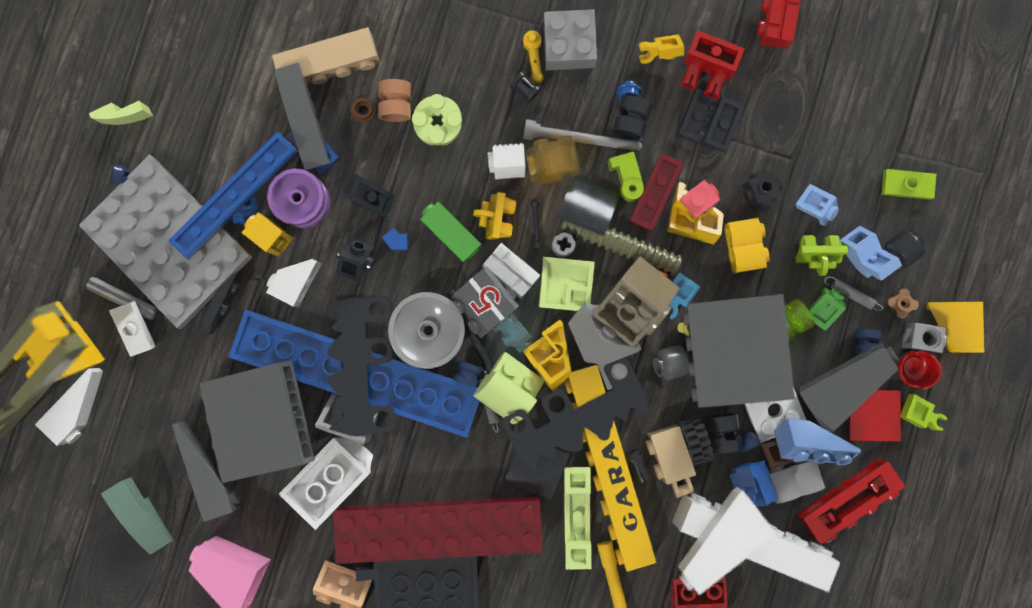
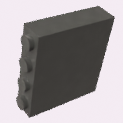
M783 294L687 304L688 310H683L684 324L690 325L691 335H686L687 351L692 350L693 361H689L690 376H695L696 386H691L693 402L698 401V408L795 400Z
M292 361L275 363L199 383L200 395L206 411V422L210 428L212 447L217 459V470L222 483L296 467L315 460Z

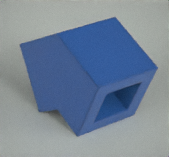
M393 228L382 237L391 250L409 251L408 234H399Z

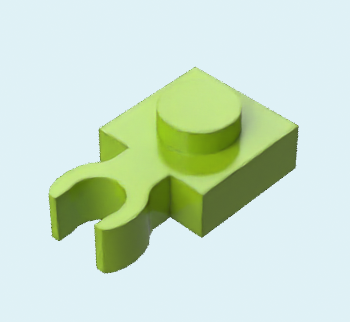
M908 394L900 415L902 419L919 428H927L928 426L931 430L936 431L943 430V428L937 425V419L947 420L945 415L933 413L934 404L915 394Z

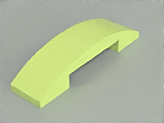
M564 467L566 569H591L590 467Z

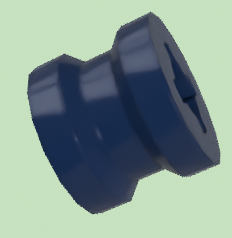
M459 360V371L454 375L453 380L477 387L478 374L482 373L483 368Z

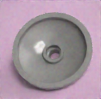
M432 292L413 294L400 302L393 311L388 328L389 340L395 353L404 362L418 368H435L449 362L460 350L465 336L464 320L460 311L448 298ZM426 326H431L433 328V333L431 335L425 334L424 330Z

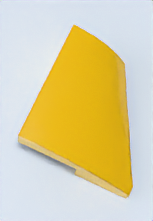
M679 182L670 211L667 232L714 245L722 233L724 214L715 207H711L694 219L680 201V198L688 191L684 189L686 185Z
M983 302L926 303L927 310H931L938 323L936 326L946 328V346L949 352L984 353Z
M561 320L543 331L542 338L523 350L526 358L552 392L571 374L564 326Z

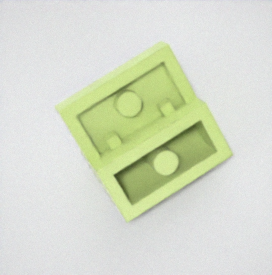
M504 352L500 355L491 372L485 375L473 396L503 418L520 409L525 410L528 414L537 401L535 397L542 387L544 380L507 352ZM518 416L511 419L510 423L516 424L523 418Z

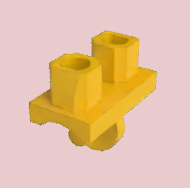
M497 192V194H491L490 202L482 201L481 210H474L473 216L480 217L479 226L486 227L485 239L493 240L511 237L512 224L502 222L503 213L514 214L516 201L506 198V193Z

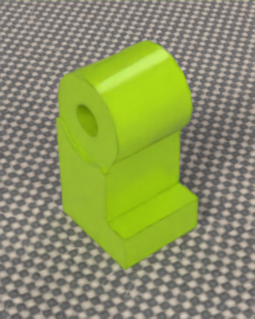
M634 152L610 158L607 163L610 171L617 170L621 183V197L628 202L637 200L643 194L644 186Z

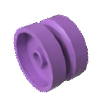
M295 168L285 170L273 179L268 189L267 199L269 208L278 219L292 227L302 229L314 227L323 221L329 212L330 196L327 188L317 177L306 170Z

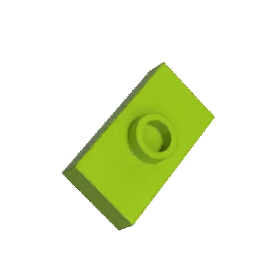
M885 169L883 170L881 195L932 200L935 197L936 174Z

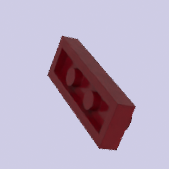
M663 153L659 155L629 222L650 232L653 231L684 163Z

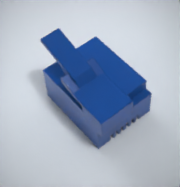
M764 460L739 464L731 469L732 473L729 476L734 489L738 487L743 490L755 507L767 506L778 498Z

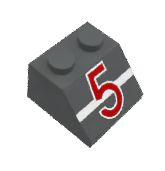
M487 266L450 298L468 322L470 330L478 334L480 338L502 323L519 307Z

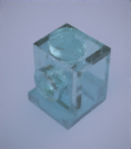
M513 313L493 329L496 334L501 331L503 335L500 336V339L509 349L514 346L519 353L531 344L528 339L532 336Z

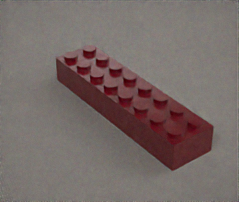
M539 496L339 506L333 511L336 564L542 553Z

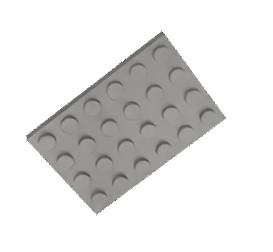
M149 154L127 176L128 179L124 183L119 184L79 226L176 328L182 329L214 297L216 291L233 274H236L252 256L222 226L190 259H186L168 240L202 205Z

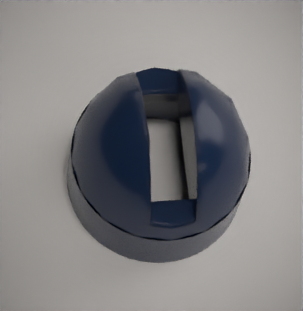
M114 163L110 183H124L128 178L123 175L128 176L130 174L128 168Z
M746 432L741 435L743 453L762 445L757 435L752 432Z

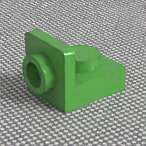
M824 287L821 290V296L805 312V316L826 331L844 312L846 306L844 296L835 289L830 291Z

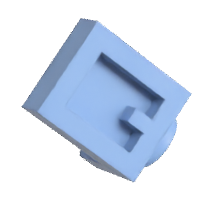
M809 184L796 203L798 209L819 219V224L823 226L828 221H832L839 211L835 196Z

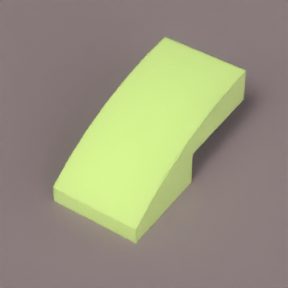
M140 101L124 108L110 103L89 113L92 119L101 124L108 125L129 124L153 116L149 107Z

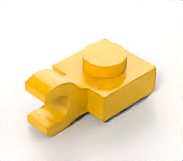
M679 35L654 38V42H641L639 44L640 51H648L645 55H639L640 62L643 64L651 62L656 56L659 59H674L678 56H684V45Z

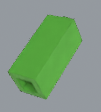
M439 202L435 205L431 203L422 212L423 217L421 221L464 264L482 248L481 243Z

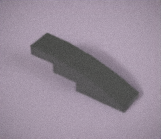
M295 63L275 69L274 72L304 169L308 170L330 163L322 139L323 135L315 115L316 111L300 64Z

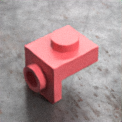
M704 180L683 195L680 201L692 217L696 219L711 207L716 206L720 198L718 197L719 192L716 187Z

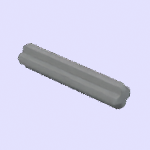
M91 277L86 284L88 290L120 306L135 301L141 315L147 319H154L158 312L157 307L98 278Z

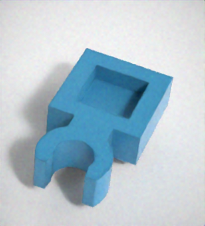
M681 273L673 281L680 289L669 304L673 308V314L670 316V319L677 317L680 304L687 308V304L691 302L701 288Z

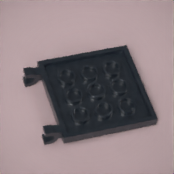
M477 556L374 562V567L356 566V581L374 580L375 608H479Z

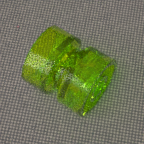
M795 299L786 304L785 314L788 340L790 341L796 337V332L801 334L814 327V320L809 310L800 300Z

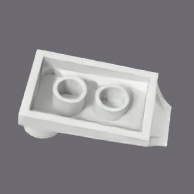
M344 437L333 438L314 457L315 460L309 462L279 493L315 530L371 473L373 455L361 443Z

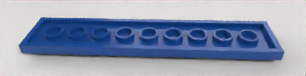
M250 310L244 311L229 354V358L259 368L275 363L292 361L297 381L336 394L338 393L329 384L328 377L346 367L345 363L327 355L328 349L335 339ZM371 352L375 358L380 359L384 357L383 355ZM391 359L388 363L367 364L368 405L374 407L391 406L395 414L466 438L468 437L480 402L473 396L478 387L458 382L452 378L414 367L395 359Z

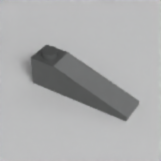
M186 421L172 424L203 522L239 509L241 498L238 490L234 489L231 481L222 483L217 470L218 464Z

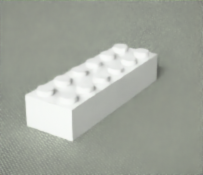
M691 493V496L684 495L680 500L672 522L681 532L699 538L722 504L715 502L714 506H712L711 502L707 501L706 498L695 493ZM769 524L777 535L752 553L747 559L829 592L840 564L839 561L832 557L833 552L824 549L825 547L810 541L808 543L802 540L801 537L788 531L784 535V532Z

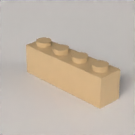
M369 27L272 55L276 69L299 63L306 84H322L328 78L335 76L346 77L352 71L358 69L363 71L370 70L380 63Z

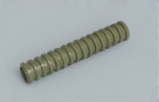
M565 220L561 226V232L563 233L567 231L570 235H576L575 238L582 237L585 242L589 240L590 244L597 243L598 247L602 245L605 247V250L612 249L613 253L617 251L620 256L624 254L628 259L632 257L634 258L633 261H636L641 256L657 270L662 269L663 273L669 272L670 276H674L677 273L682 261L681 255L674 256V252L667 253L666 249L659 250V246L654 248L651 243L647 245L644 240L639 242L636 237L632 239L628 234L624 236L621 231L619 233L615 232L616 229L609 230L607 228L605 235L602 236Z

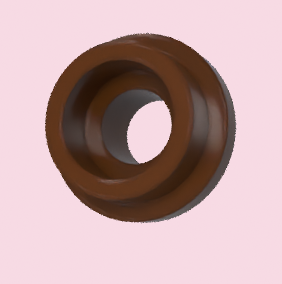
M358 98L351 106V114L358 122L367 123L376 115L375 104L368 98ZM367 107L368 112L364 115L360 114V109Z

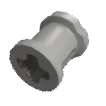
M561 233L555 236L552 243V250L558 257H568L575 248V241L572 235L568 233ZM563 239L567 240V245L570 246L565 251H561L560 246L557 245V242L561 243Z

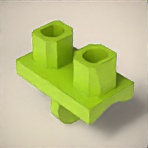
M804 235L799 242V251L795 255V262L809 263L810 269H817L819 276H825L828 269H835L836 263L842 262L843 256L848 254V247L841 245L839 236L829 235L824 238L823 246H817L816 238L813 235Z

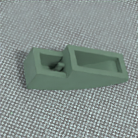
M132 478L122 480L101 493L119 522L150 555L173 541L149 498H143Z

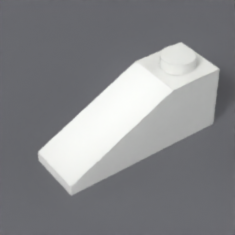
M100 368L87 369L35 424L57 446L68 443L72 444L82 435L80 431L87 425L103 371Z

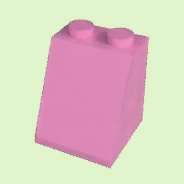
M215 536L205 541L202 545L195 547L189 559L192 562L189 572L221 608H249L252 605L271 559Z

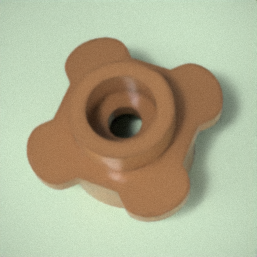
M901 289L899 294L888 299V306L901 319L906 318L911 310H916L919 306L918 301L913 300L910 296L908 289Z

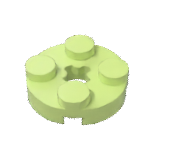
M434 94L422 100L415 108L412 116L416 134L428 145H448L461 132L462 116L459 107L453 100L440 94ZM435 115L437 117L440 115L443 116L442 122L444 124L442 126H439L438 124L435 126L432 125V118Z

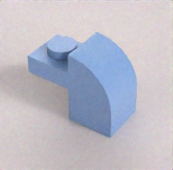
M858 226L840 240L842 246L848 247L847 257L856 269L867 278L874 276L882 281L902 266L899 258L881 248L875 233L861 226Z

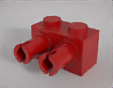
M697 30L683 62L688 67L680 85L686 88L691 79L688 90H695L702 71L711 74L704 95L709 97L714 88L711 99H719L725 80L730 81L735 74L745 48Z

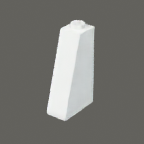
M736 487L730 493L678 566L683 573L680 579L689 591L694 587L700 595L777 535L743 490Z

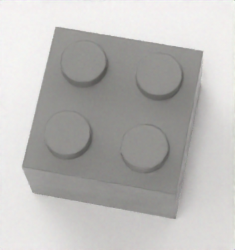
M595 9L544 12L546 70L595 68L597 61Z

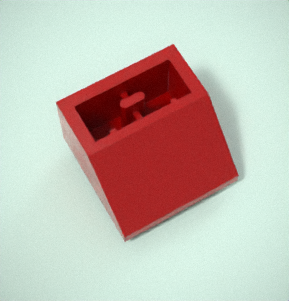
M726 577L720 578L700 595L694 587L689 591L680 578H673L670 596L671 608H727Z

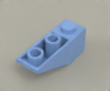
M786 419L774 430L782 459H793L795 462L805 460L815 461L818 464L828 462L836 463L837 465H847L861 453V450L811 421Z

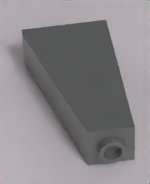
M880 343L800 386L799 393L819 425L833 433L898 370L895 362L899 359L891 346L885 348L883 343Z

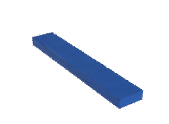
M280 132L274 134L168 241L186 259H190L298 150Z

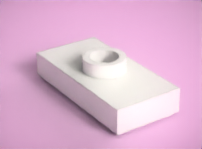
M135 301L109 310L130 357L156 347Z

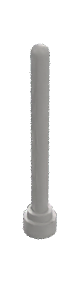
M526 119L523 137L525 140L533 141V138L545 137L639 151L642 148V144L639 141L540 127V124H537L534 120Z

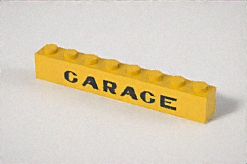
M596 364L571 371L569 377L564 381L568 394L573 393L575 403H572L574 410L606 393ZM614 421L610 432L604 439L598 437L589 429L583 428V442L587 441L590 450L585 452L589 466H594L597 476H593L594 484L597 491L602 490L604 497L600 504L604 516L609 515L611 525L607 526L611 540H617L619 549L615 550L618 564H624L628 572L656 563Z

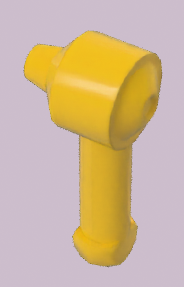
M528 31L523 37V46L529 51L532 72L531 80L535 84H539L543 81L538 51L541 47L542 38L538 32Z

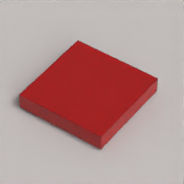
M876 390L847 418V440L901 441L900 391Z

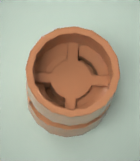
M400 79L379 81L378 97L382 101L378 103V118L389 122L410 120L411 105L407 102L411 98L410 82Z

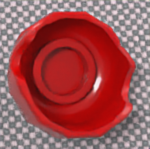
M910 350L904 353L897 364L899 378L910 387L928 389L937 384L942 375L941 364L937 358L922 350Z

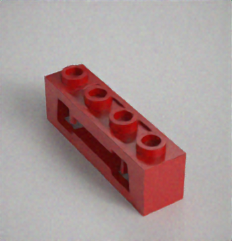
M878 458L796 515L813 540L819 544H826L833 541L841 530L855 526L858 523V519L862 516L870 515L877 511L878 505L884 501L896 498L900 494L899 491L905 488V485L890 463ZM866 488L874 490L871 493L865 492L834 514L827 512L830 508L833 510L837 509Z

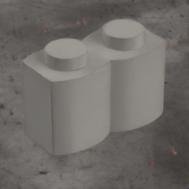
M815 461L793 462L771 470L769 468L768 470L778 496L773 502L777 504L815 493L825 488L818 464Z

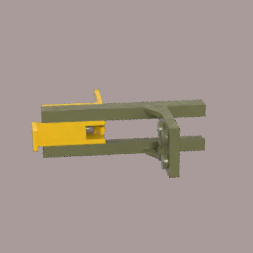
M59 301L36 308L0 352V383L20 359L27 356L31 358L27 361V364L30 366L26 373L28 380L4 408L0 409V439L10 433L55 381L101 364L105 360L79 323L72 320Z

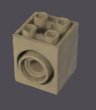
M639 256L592 315L630 346L634 347L645 334L650 335L664 320L671 310L669 304L680 288Z

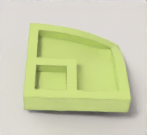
M543 257L539 307L578 311L584 303L590 304L595 262Z

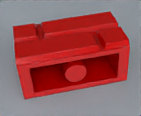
M762 0L760 11H764L763 20H759L756 35H760L759 44L786 49L793 43L801 0Z

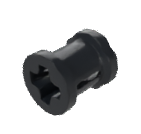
M524 70L515 77L510 85L512 90L516 89L526 98L525 101L528 104L538 96L543 88L540 84L536 85L527 77V72Z

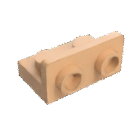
M325 560L314 585L313 594L317 596L316 600L330 605L332 601L340 604V608H362L372 580L356 581V571Z

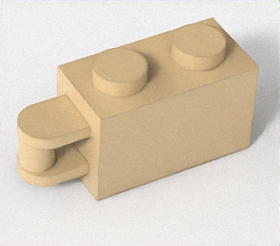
M674 424L647 433L649 440L645 442L650 456H655L657 464L654 465V470L658 480L663 479V482L667 485L671 484L676 498L694 493L690 477L695 476L696 473L680 426ZM685 480L686 484L677 486V481Z

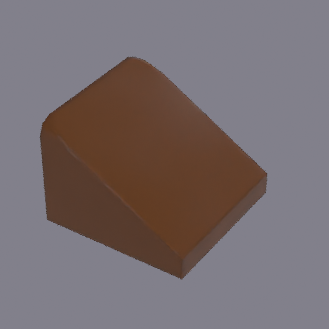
M776 440L759 447L770 470L795 462L793 459L781 458Z

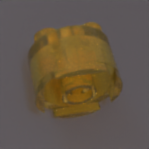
M570 135L560 137L557 141L548 142V139L534 141V147L528 148L525 152L533 184L536 181L537 184L559 182L564 180L563 177L566 174L570 173L572 178L581 173L575 142Z

